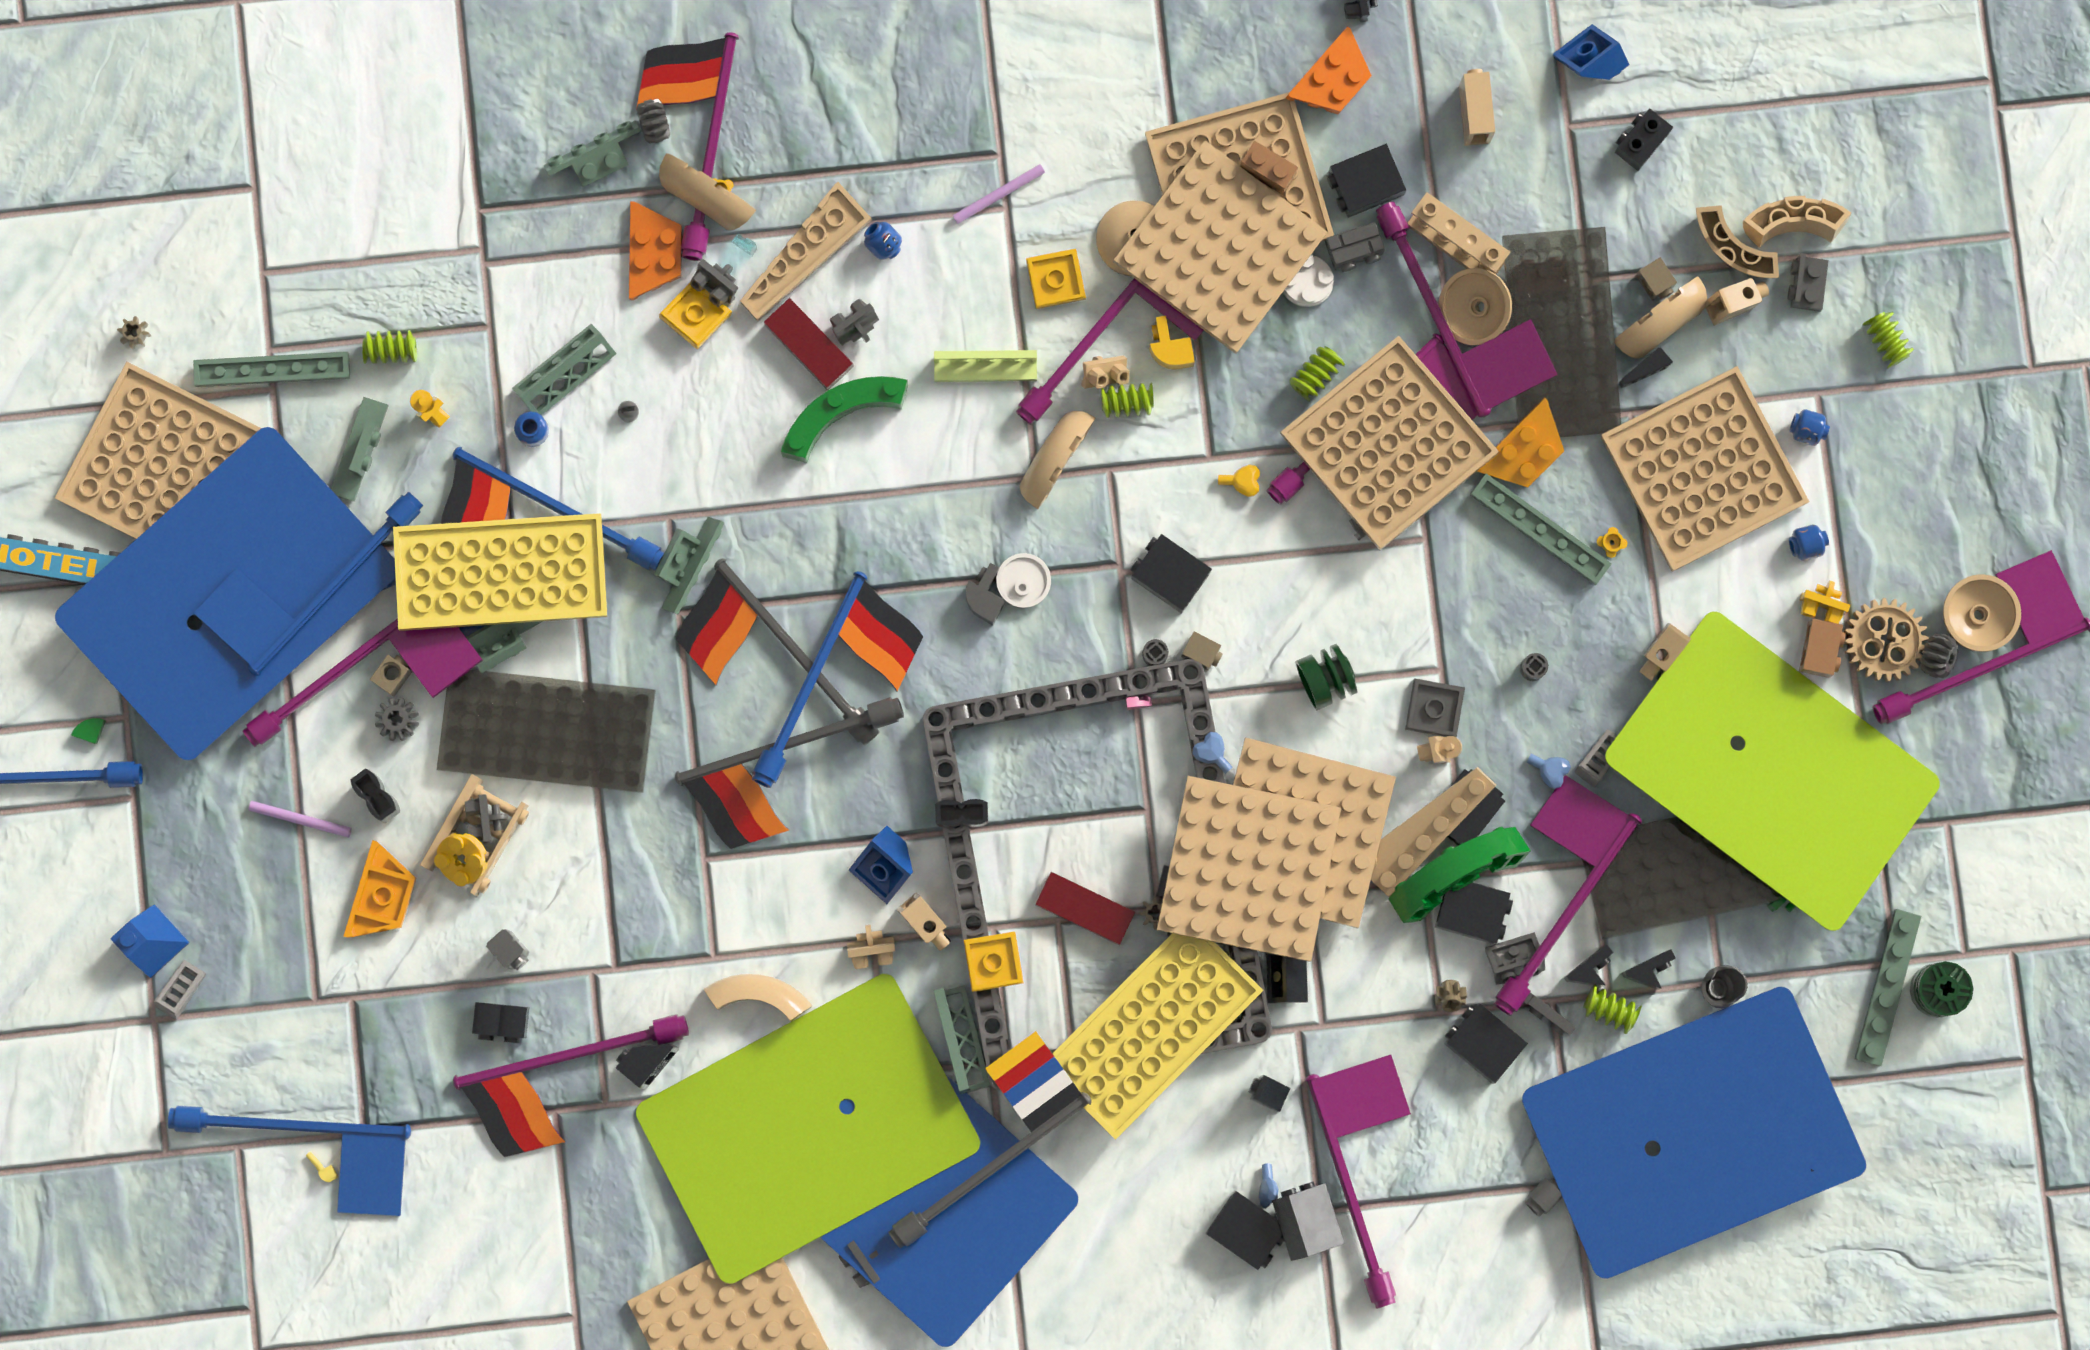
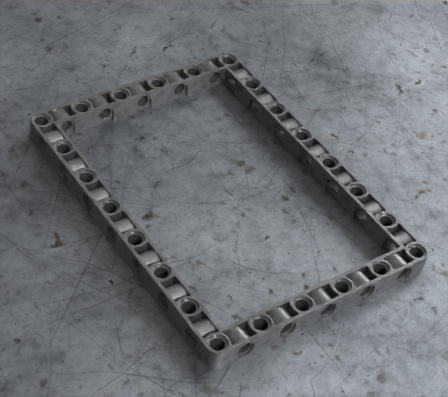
M1186 659L941 704L928 708L923 715V723L938 802L943 800L964 802L951 731L1127 699V697H1142L1180 690L1191 752L1193 753V747L1197 743L1203 742L1209 732H1215L1202 664L1193 659ZM1187 667H1193L1197 670L1198 676L1193 680H1189L1184 676L1183 670ZM1137 676H1142L1146 679L1147 685L1143 689H1137L1133 686L1132 680ZM1084 686H1093L1096 690V695L1093 698H1085L1081 693ZM1034 695L1044 697L1045 704L1042 707L1036 708L1031 704L1030 700ZM984 704L992 705L995 710L994 714L990 717L982 716L979 711L981 706ZM938 713L943 716L944 720L940 726H932L929 723V717L932 714ZM1197 717L1204 718L1207 722V728L1204 730L1195 729L1193 720ZM1192 754L1196 778L1204 779L1203 770L1212 768L1217 773V778L1213 781L1225 783L1224 773L1216 763H1203L1196 760ZM948 764L953 768V772L949 777H942L938 774V769L941 765ZM961 824L958 828L943 827L963 941L989 936L969 826ZM960 866H968L971 869L972 874L968 879L962 880L957 876V869ZM968 918H979L981 921L980 928L976 931L969 930L966 927ZM1228 945L1231 959L1244 972H1252L1256 977L1255 982L1264 991L1241 1013L1242 1020L1232 1022L1214 1040L1213 1045L1207 1047L1201 1054L1259 1044L1270 1038L1272 1025L1257 951ZM999 988L973 992L986 1067L1010 1050ZM995 1019L999 1022L1000 1029L997 1033L990 1034L985 1030V1023L988 1020ZM1254 1023L1264 1025L1265 1034L1262 1037H1255L1252 1034L1251 1028ZM988 1073V1078L991 1086L994 1089L1001 1091Z

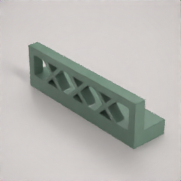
M590 324L512 389L531 412H537L542 415L614 357L616 352L602 334ZM602 343L607 351L599 358L592 357L593 350ZM585 362L584 370L580 374H572L573 366L576 363ZM558 378L565 379L564 387L560 390H552L554 381ZM537 395H545L544 403L536 409L530 401Z
M965 985L944 990V988L933 990L960 1094L991 1087ZM961 993L963 1004L959 1011H956L948 1006L946 997ZM964 1008L966 1010L967 1017L961 1014ZM950 1012L956 1014L953 1021ZM959 1017L969 1022L970 1028L965 1036L960 1035L954 1030V1024ZM970 1033H972V1037H973V1041H974V1042H972L971 1040L967 1039V1038L969 1037ZM956 1036L962 1039L959 1046ZM965 1042L976 1049V1054L971 1062L963 1058L960 1053ZM977 1057L980 1067L974 1064ZM963 1062L968 1064L966 1071L964 1069ZM971 1067L982 1072L984 1082L968 1085L966 1076Z

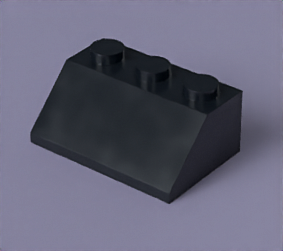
M672 1044L632 1047L630 1050L624 1049L616 1059L619 1064L615 1068L639 1088L647 1089L678 1052L679 1048Z

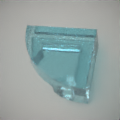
M736 234L731 241L751 256L757 251L756 243L749 238H743L741 234Z

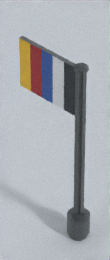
M1036 1031L985 1068L1031 1133L923 1213L915 1214L914 1211H911L893 1224V1228L888 1233L900 1249L905 1245L908 1247L928 1232L926 1226L929 1225L928 1222L1083 1107L1088 1104L1091 1105V1097L1087 1093L1078 1090Z

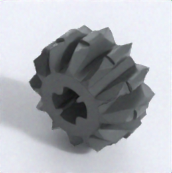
M650 99L638 104L637 113L645 140L650 144L663 142V140L670 137V129L662 102L659 99Z
M1936 633L1931 636L1928 643H1925L1924 651H1922L1923 655L1920 660L1922 663L1921 670L1934 678L1939 677L1943 679L1948 676L1951 669L1954 668L1955 661H1957L1956 657L1959 652L1958 642L1945 634L1940 635Z
M401 697L397 705L393 698H389L390 707L381 703L380 707L385 711L383 713H375L377 718L382 719L376 722L375 726L377 728L384 727L380 735L384 737L390 733V741L396 739L397 733L401 741L405 740L404 732L413 736L414 732L410 729V726H419L417 721L412 720V718L419 716V713L417 711L410 712L414 705L409 702L404 706L405 699ZM396 713H399L403 720L401 723L397 722L398 725L395 726L391 718L393 715L397 717Z

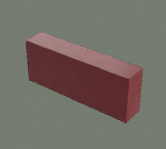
M791 298L787 299L764 321V325L827 391L854 367L849 358Z
M1053 872L1050 873L1035 904L1119 946L1135 914V911Z

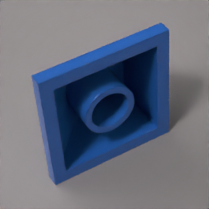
M1593 24L1553 53L1555 59L1581 77L1611 80L1630 65L1620 43Z
M888 826L871 840L849 868V871L886 904L891 901L913 873L907 843Z
M155 904L131 919L110 938L124 955L150 978L190 943Z

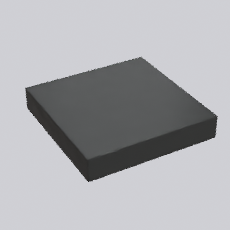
M1414 678L1405 730L1443 737H1457L1465 687Z

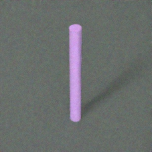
M1041 164L1037 165L952 215L954 220L959 224L1045 173Z
M254 801L250 802L248 809L255 813L348 838L352 830L351 827Z

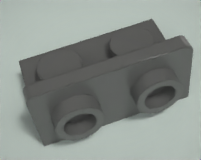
M1800 253L1796 260L1793 259L1790 273L1794 275L1793 285H1789L1787 299L1791 300L1790 308L1818 312L1823 310L1829 260L1806 257V254Z
M1535 932L1485 947L1496 985L1505 984L1509 977L1515 978L1521 974L1540 946ZM1545 959L1533 976L1545 970Z

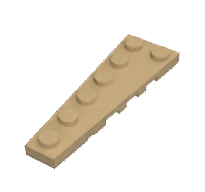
M837 182L818 204L811 216L805 220L798 232L787 242L780 254L770 263L767 270L761 274L740 300L741 304L759 321L869 224L872 218L844 187Z
M1477 767L1380 840L1371 881L1390 897L1395 892L1396 885L1405 881L1490 793L1496 784Z

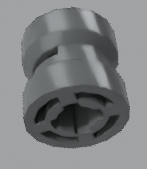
M1159 639L1148 641L1142 652L1144 662L1148 666L1164 664L1169 654L1166 643Z
M1529 654L1520 664L1521 675L1528 681L1539 680L1548 671V661L1542 654Z

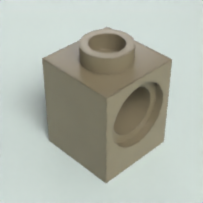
M1661 257L1640 269L1635 275L1652 301L1658 297L1660 300H1663L1674 292L1672 288L1677 283Z
M1194 631L1181 657L1193 659L1201 663L1202 667L1209 671L1211 665L1214 667L1218 665L1223 653L1219 652L1220 644Z
M387 655L369 680L395 697L412 671L407 668L408 664L400 656L396 655L395 658H392L390 655ZM392 667L398 668V677L394 680H388L386 677L388 669Z

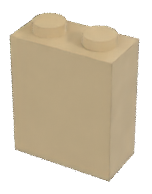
M1482 69L1468 70L1467 74H1463L1459 84L1464 145L1490 144L1495 134L1490 73L1483 72Z

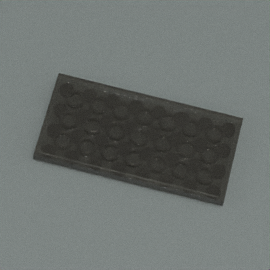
M1605 227L1502 236L1503 247L1510 251V254L1504 261L1506 286L1512 300L1509 329L1531 319L1558 374L1515 396L1517 424L1545 397L1548 400L1560 437L1604 434L1621 425Z
M470 670L446 689L436 770L644 793L656 690L489 671L481 673L479 670Z
M1678 817L1637 825L1590 893L1601 940L1786 899ZM1582 860L1587 879L1594 867Z

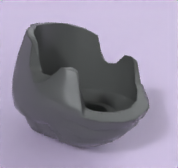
M1720 965L1706 973L1701 985L1702 995L1711 1006L1721 1009L1727 1008L1745 995L1748 983L1745 975L1738 968L1730 965Z

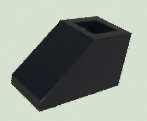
M1261 1075L1259 1079H1253L1248 1093L1252 1094L1250 1100L1280 1112L1291 1088L1268 1076Z

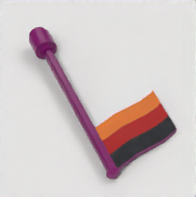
M733 32L726 33L724 35L725 38L704 43L666 45L648 50L637 103L638 106V104L646 100L659 99L663 105L689 104L715 98L702 172L711 178L736 40H739V36ZM696 208L693 222L684 227L680 250L683 252V258L701 261L703 256L706 255L710 230L705 228V214Z
M678 1014L653 1020V1026H649L647 1030L460 1077L455 1075L453 1077V1085L457 1090H460L461 1087L476 1108L492 1143L504 1157L563 1143L566 1141L552 1125L538 1093L525 1077L523 1071L651 1039L653 1042L657 1041L658 1045L683 1040L684 1036L689 1035L687 1021L684 1015L678 1016Z

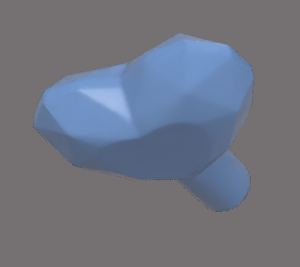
M1209 732L1203 742L1197 743L1193 747L1192 754L1196 760L1207 764L1216 763L1225 774L1233 768L1223 757L1225 750L1222 736L1217 732Z
M1531 753L1527 760L1528 764L1540 769L1543 781L1548 787L1553 789L1561 787L1564 782L1563 776L1568 774L1571 769L1569 761L1561 757H1551L1543 760Z
M1269 1163L1262 1164L1263 1180L1259 1191V1201L1264 1209L1271 1205L1272 1200L1278 1199L1279 1190L1277 1183L1273 1180L1272 1164Z

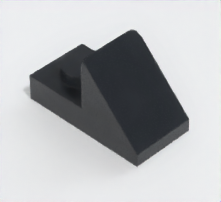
M1604 945L1563 978L1566 982L1606 986L1593 968L1597 967L1600 970L1611 961L1609 956L1614 952L1608 945Z
M1672 949L1621 974L1623 978L1659 990L1662 988L1653 969L1656 968L1657 972H1661L1671 967L1670 961L1676 959Z

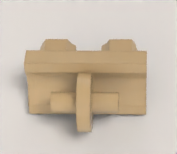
M1124 355L1105 359L1101 356L1093 357L1092 361L1083 362L1084 377L1081 386L1085 389L1092 387L1099 389L1109 384H1127L1130 372L1126 368L1127 358Z
M1454 736L1428 737L1429 743L1417 746L1420 761H1434V763L1439 764L1450 763V759L1458 757L1462 751L1461 741Z
M865 925L866 933L856 934L857 942L847 943L848 958H852L855 969L868 967L867 955L877 954L879 965H889L893 962V952L895 951L894 936L883 938L882 930L872 932L871 925Z

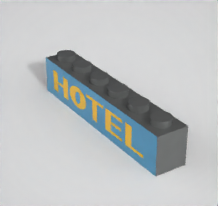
M8 534L7 538L0 537V571L81 585L89 582L120 554V552L109 551V555L99 554V549L84 547L83 551L74 550V545L58 543V547L48 545L49 541L33 538L32 542L23 541V537Z

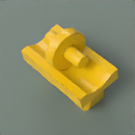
M416 390L411 395L410 404L418 412L416 415L421 420L426 422L429 419L436 427L440 428L450 417L440 408L444 403L439 398L432 397L426 390Z
M1830 580L1826 587L1817 584L1815 591L1823 595L1805 590L1804 593H1801L1799 599L1803 601L1801 615L1815 618L1818 607L1827 610L1824 621L1839 624L1843 615L1849 611L1850 604L1830 598L1840 599L1842 592L1834 590L1835 582Z

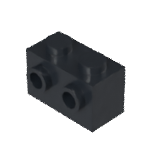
M1650 108L1645 114L1640 112L1631 123L1635 127L1629 134L1624 131L1615 142L1619 146L1614 153L1637 171L1642 168L1673 129L1672 125Z
M1266 953L1268 1003L1308 1002L1307 961Z

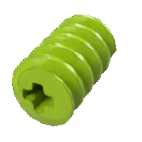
M1882 312L1862 324L1863 326L1871 325L1867 330L1868 335L1876 334L1872 339V343H1881L1877 348V352H1887L1882 357L1883 361L1891 360L1887 369L1910 357L1909 355L1914 350L1913 347H1904L1909 341L1908 338L1900 340L1899 337L1903 334L1904 330H1894L1899 322L1889 321L1894 314L1893 312Z
M408 330L406 338H403L401 331H397L395 338L392 337L390 331H387L385 338H382L380 331H377L375 339H372L370 332L367 331L362 344L363 362L366 364L369 357L372 363H377L380 356L382 363H387L390 356L392 362L397 363L400 356L403 363H407L410 355L413 362H416V339L413 337L411 330Z
M1326 346L1324 348L1318 347L1316 349L1317 355L1311 354L1309 357L1311 363H1303L1304 371L1297 370V378L1291 377L1289 379L1292 388L1309 402V395L1318 396L1315 390L1316 387L1325 389L1322 383L1323 379L1329 382L1332 381L1328 374L1329 372L1339 373L1335 365L1345 366L1344 361Z
M1140 383L1138 391H1136L1133 384L1129 385L1128 391L1125 390L1123 384L1119 385L1117 392H1115L1113 385L1109 386L1107 393H1105L1104 388H1101L1102 411L1106 418L1110 417L1111 410H1114L1116 417H1120L1122 410L1125 411L1127 417H1130L1132 409L1135 410L1137 416H1140L1143 408L1149 416L1152 408H1154L1152 383H1150L1148 390H1146L1143 383Z
M1593 985L1583 1005V1008H1586L1585 1017H1589L1595 1012V1021L1598 1022L1604 1016L1606 1026L1613 1020L1615 1021L1614 1029L1617 1030L1621 1025H1624V1034H1627L1634 1027L1642 1006L1638 1007L1635 1011V1002L1631 1001L1625 1006L1626 999L1624 997H1621L1616 1002L1615 993H1611L1606 998V989H1601L1597 993V985Z

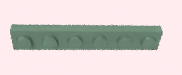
M348 351L193 360L195 387L350 379Z
M1487 473L1470 495L1595 586L1612 564Z
M1899 909L1894 910L1855 1060L1879 1067L1882 1066L1922 917L1920 915Z

